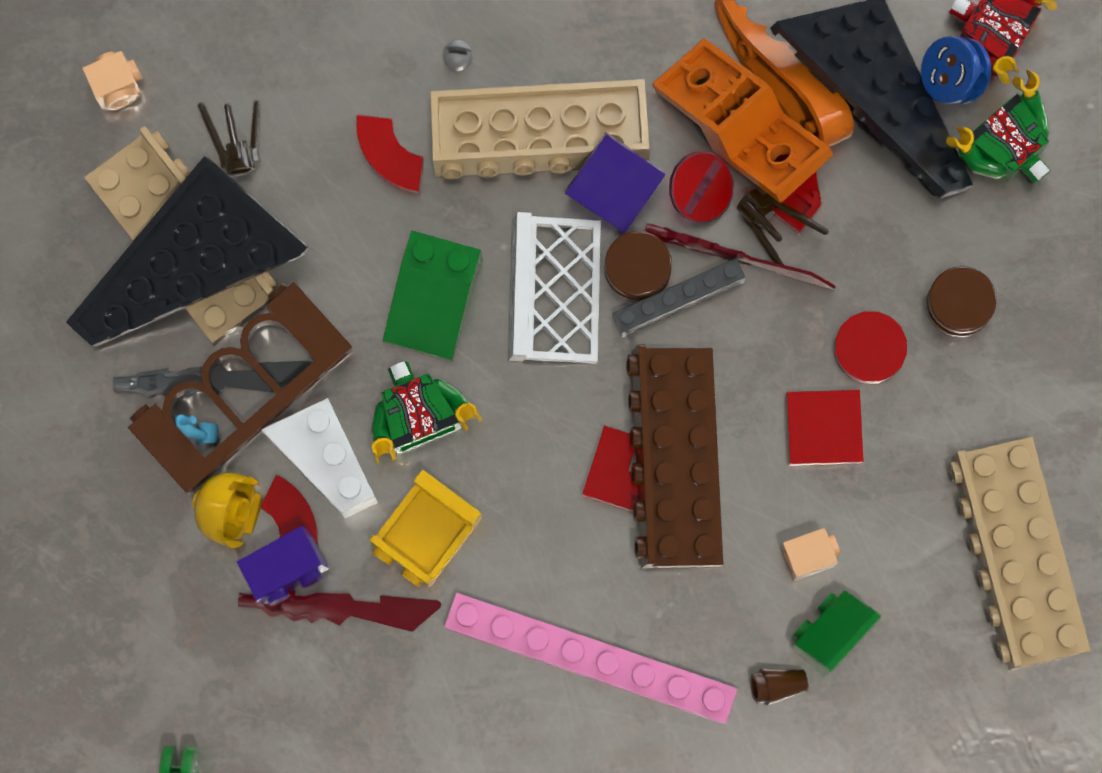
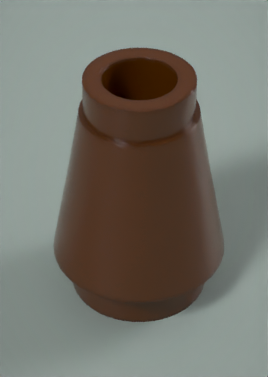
M760 669L759 673L751 674L750 681L753 698L756 703L764 702L766 706L808 691V679L804 669Z

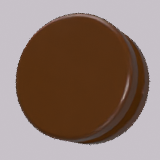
M631 231L619 236L608 248L604 267L606 281L613 292L621 298L638 302L663 291L669 282L672 268L671 255L665 243L654 234L645 231Z
M957 266L942 272L933 282L926 298L927 314L933 325L944 334L953 337H968L981 331L992 318L997 304L996 291L990 279L981 271L967 266Z

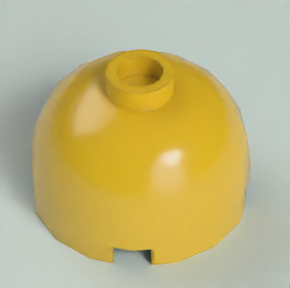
M231 472L213 476L196 492L192 502L194 517L199 531L206 538L222 546L234 549L244 544V542L238 540L242 538L244 533L251 535L260 514L261 494L255 493L254 485H259L258 481L253 477Z

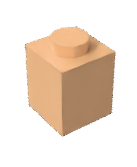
M825 528L783 542L781 545V550L793 582L835 567L838 563L836 557L841 555L835 536H828Z

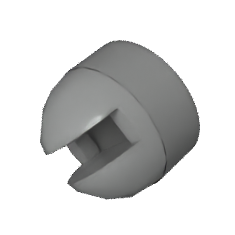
M460 40L451 41L444 49V62L448 68L454 71L466 69L472 61V52L469 45ZM449 51H466V55L449 53Z

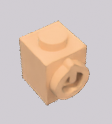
M122 50L117 53H104L96 58V62L82 68L93 94L102 109L118 110L134 102L139 93H141L137 83L138 80L142 79L141 73L135 60L127 61Z

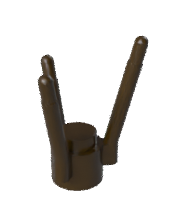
M255 100L253 103L250 147H248L247 141L238 140L231 105L229 103L224 105L230 143L226 144V151L203 102L198 103L202 119L219 155L221 168H226L229 175L252 172L255 170L254 163L260 161L258 143L261 103L259 100Z
M758 189L748 192L737 205V210L744 216L743 221L752 229L774 263L784 265L760 228L763 226L777 242L782 241V236L769 222L775 213L772 209L773 206L823 235L829 233L828 229L818 224V222L785 203L778 202L768 193L763 195Z

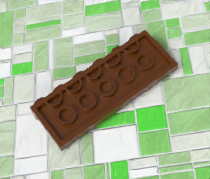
M638 344L631 351V354H628L626 361L627 375L633 378V390H630L628 394V409L630 413L634 412L635 427L630 428L629 435L631 449H636V463H633L631 467L632 484L637 485L638 500L633 501L634 522H639V536H636L634 541L635 557L641 560V568L723 566L713 348H646L645 344Z

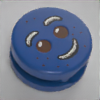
M947 36L936 40L927 49L922 60L921 78L923 86L933 99L941 103L967 104L977 100L987 89L991 78V61L988 52L980 42L972 38Z

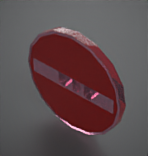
M693 152L684 156L674 167L669 179V195L673 207L681 217L693 223H709L719 218L728 209L733 197L734 180L731 170L721 157L711 152Z

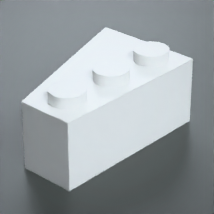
M328 398L261 429L268 440L278 448L345 519L378 503Z

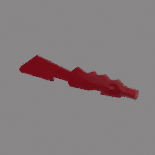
M647 223L645 227V232L654 234L664 243L674 244L727 260L737 258L740 264L759 266L776 271V274L835 290L836 287L834 284L810 271L754 258L742 251L728 249L720 246V244L676 232L667 227L664 228L651 223Z
M296 590L288 591L290 596L287 599L270 606L269 602L263 604L256 601L252 593L240 592L238 597V607L261 609L270 617L285 615L294 622L307 618L310 623H314L325 618L340 626L352 616L410 632L416 630L441 608V603L437 600L380 595V603L354 601L350 593H314L299 596L295 595Z

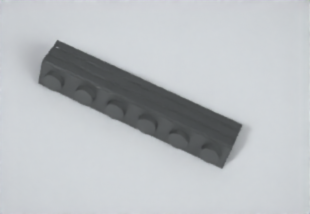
M734 258L614 312L612 318L621 337H624L725 290L745 283L746 277L737 258Z

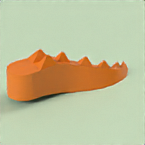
M715 0L714 4L718 19L735 55L745 68L772 87L783 113L830 147L850 138L853 133L854 122L845 98L838 91L833 94L812 74L811 69L794 56L796 51L790 49L789 43L772 39L765 34V25L754 23L747 18L746 7L737 5L735 0Z

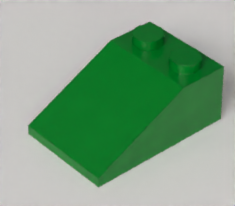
M411 230L401 262L382 341L452 361L482 265V251Z

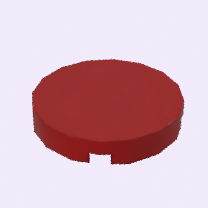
M864 311L851 316L840 327L834 341V355L837 363H839L840 367L844 370L843 372L849 378L863 384H878L891 378L901 369L907 355V339L902 327L892 317L878 311Z

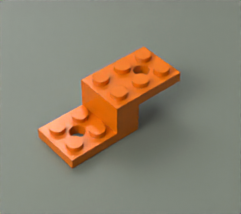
M705 38L652 83L657 94L700 125L715 154L780 203L834 156L830 146L783 113L769 84ZM701 78L708 79L704 84L695 85ZM790 154L786 160L774 162L779 155Z

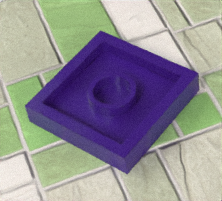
M605 132L566 188L565 194L625 233L666 173Z

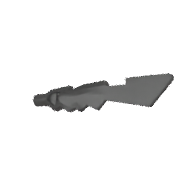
M260 362L259 364L283 389L312 362ZM216 365L212 371L211 385L217 395L225 387L272 392L253 369L227 371L223 365ZM203 366L192 367L169 373V368L138 372L136 375L129 377H113L114 391H138L146 397L157 394L167 396L173 387L182 382L196 381L202 383L201 373ZM198 392L186 393L184 396L190 398Z

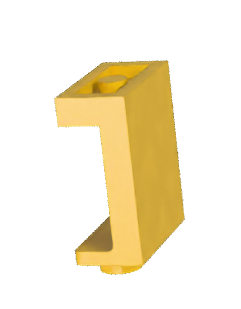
M422 469L414 480L415 485L376 536L372 535L369 542L375 547L371 553L388 566L394 561L404 569L401 575L416 587L423 583L430 588L483 517L481 512Z

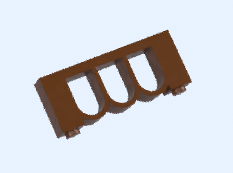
M295 282L288 287L284 283L281 284L268 296L271 302L267 305V310L270 313L260 314L246 324L240 338L241 349L235 347L221 348L208 357L201 373L202 383L196 381L182 382L173 387L167 394L162 410L156 403L150 408L145 404L130 417L133 423L127 428L186 494L190 495L255 438L262 431L261 429L266 428L353 351L349 342ZM275 325L284 329L314 361L283 389L280 388L250 353L249 342L251 336L262 326ZM235 358L244 361L275 394L271 400L244 423L216 394L211 385L213 369L225 359ZM198 392L206 395L237 428L205 458L177 428L173 421L172 411L174 404L179 397L186 393Z

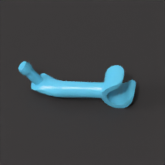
M180 414L175 418L178 429L185 436L196 439V444L217 442V424L199 422L195 428L192 426L196 423L194 416L186 417Z

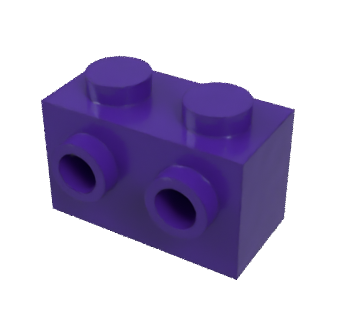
M303 526L294 529L236 561L255 600L263 604L269 602L270 606L287 599L290 596L288 591L299 585L305 588L320 581L323 578L321 573L329 569L310 530Z

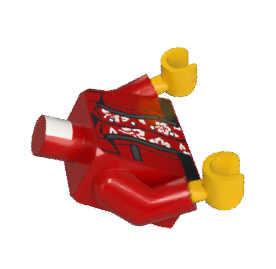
M955 0L948 14L966 23L960 37L972 38L984 46L991 61V76H998L1000 82L1007 85L1011 80L1006 72H1019L1014 57L1042 10L1038 6L1043 4L1047 10L1054 11L1058 5L1054 0H980L978 5L969 0Z

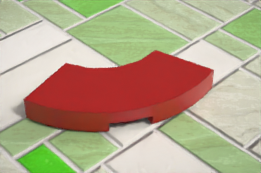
M357 115L356 130L359 145L370 166L390 185L406 192L420 194L424 163L423 156L410 153L399 144L394 135L392 118Z
M276 475L260 508L273 517L279 528L280 537L303 526L310 530L318 546V529L309 504L291 483Z

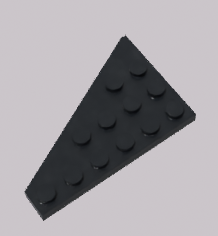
M864 0L780 20L770 27L774 36L779 33L797 51L794 56L801 63L807 65L811 69L812 74L833 94L838 91L854 107L852 113L859 120L865 122L870 131L890 151L895 148L911 164L909 169L917 177L921 178L939 199L964 192L973 186L957 149L948 146L946 143V139L950 135L932 97L923 86L921 74L885 0Z
M204 156L66 323L91 346L97 347L307 255L311 248L211 159Z

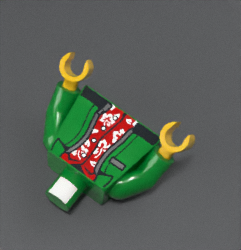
M1026 70L1028 75L1026 85L1023 84L1020 77L1015 76L1013 78V86L1023 91L1021 96L1018 93L1015 94L973 131L969 128L956 126V130L960 133L959 141L955 137H947V145L952 148H959L960 156L972 172L994 179L1002 178L1005 181H1009L1022 170L1036 185L1051 171L1038 156L1048 145L1050 132L1045 107L1037 90L1040 85V78L1035 72Z
M407 361L398 363L388 369L395 387L381 393L383 400L375 406L371 427L374 460L376 464H380L379 457L382 454L388 453L391 454L392 461L397 458L396 454H401L461 429V427L464 431H468L466 422L471 418H477L479 423H481L482 417L476 406L469 403L462 392L443 379L433 380L429 373L415 378Z

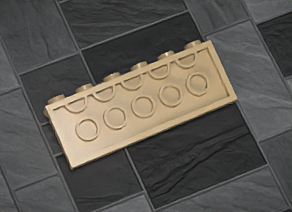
M645 79L430 91L435 177L453 180L462 176L472 175L489 178L498 174L508 173L525 176L534 172L551 171L561 174L570 170H580L605 132L649 161L650 146Z
M145 125L139 129L142 134L84 177L133 241L190 174L179 158L172 161L165 152L170 147L157 130L151 134ZM266 272L185 309L215 346L267 307L271 302L268 296L273 292L272 288L277 284L271 275Z
M1033 436L965 452V450L956 452L953 456L954 462L949 463L950 473L954 484L959 483L963 497L959 498V507L963 519H969L972 533L968 534L969 545L972 554L979 555L982 569L978 570V578L982 590H988L992 605L987 606V611L992 627L998 626L1001 641L997 642V650L1002 664L1007 663L1009 671L1091 651Z

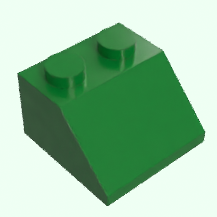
M846 590L838 597L832 592L817 608L822 612V615L813 624L807 619L792 635L798 641L791 648L824 678L882 617L874 609Z

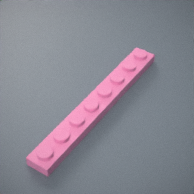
M459 593L455 595L444 626L445 629L724 725L727 723L738 689Z

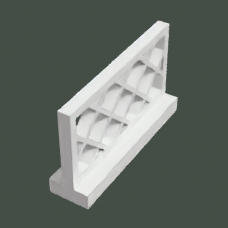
M516 213L512 220L508 361L538 360L591 364L598 362L600 220L532 216V213ZM537 226L551 227L560 238L546 249L536 239ZM561 228H570V229H569L566 233H564ZM576 229L592 230L591 244L583 252L568 237ZM562 241L577 255L565 268L550 254ZM536 248H537L538 251L541 253V255H540L537 259H536ZM590 250H591V261H590L589 258L586 256V254H587ZM544 258L559 272L546 285L535 274V266ZM579 260L591 270V279L582 287L567 272ZM562 276L577 291L564 303L549 289ZM535 283H536V285L541 289V290H539L536 294H535ZM589 286H590V296H589L588 293L585 291V289H586L587 287H589ZM543 293L558 307L546 320L534 309L535 300ZM579 295L590 305V314L582 322L566 307ZM561 311L575 326L563 339L548 324ZM534 319L540 324L535 330ZM590 320L588 331L584 325ZM542 328L557 343L549 352L533 351L534 336ZM579 330L589 341V354L575 353L565 342ZM561 347L566 353L555 351Z

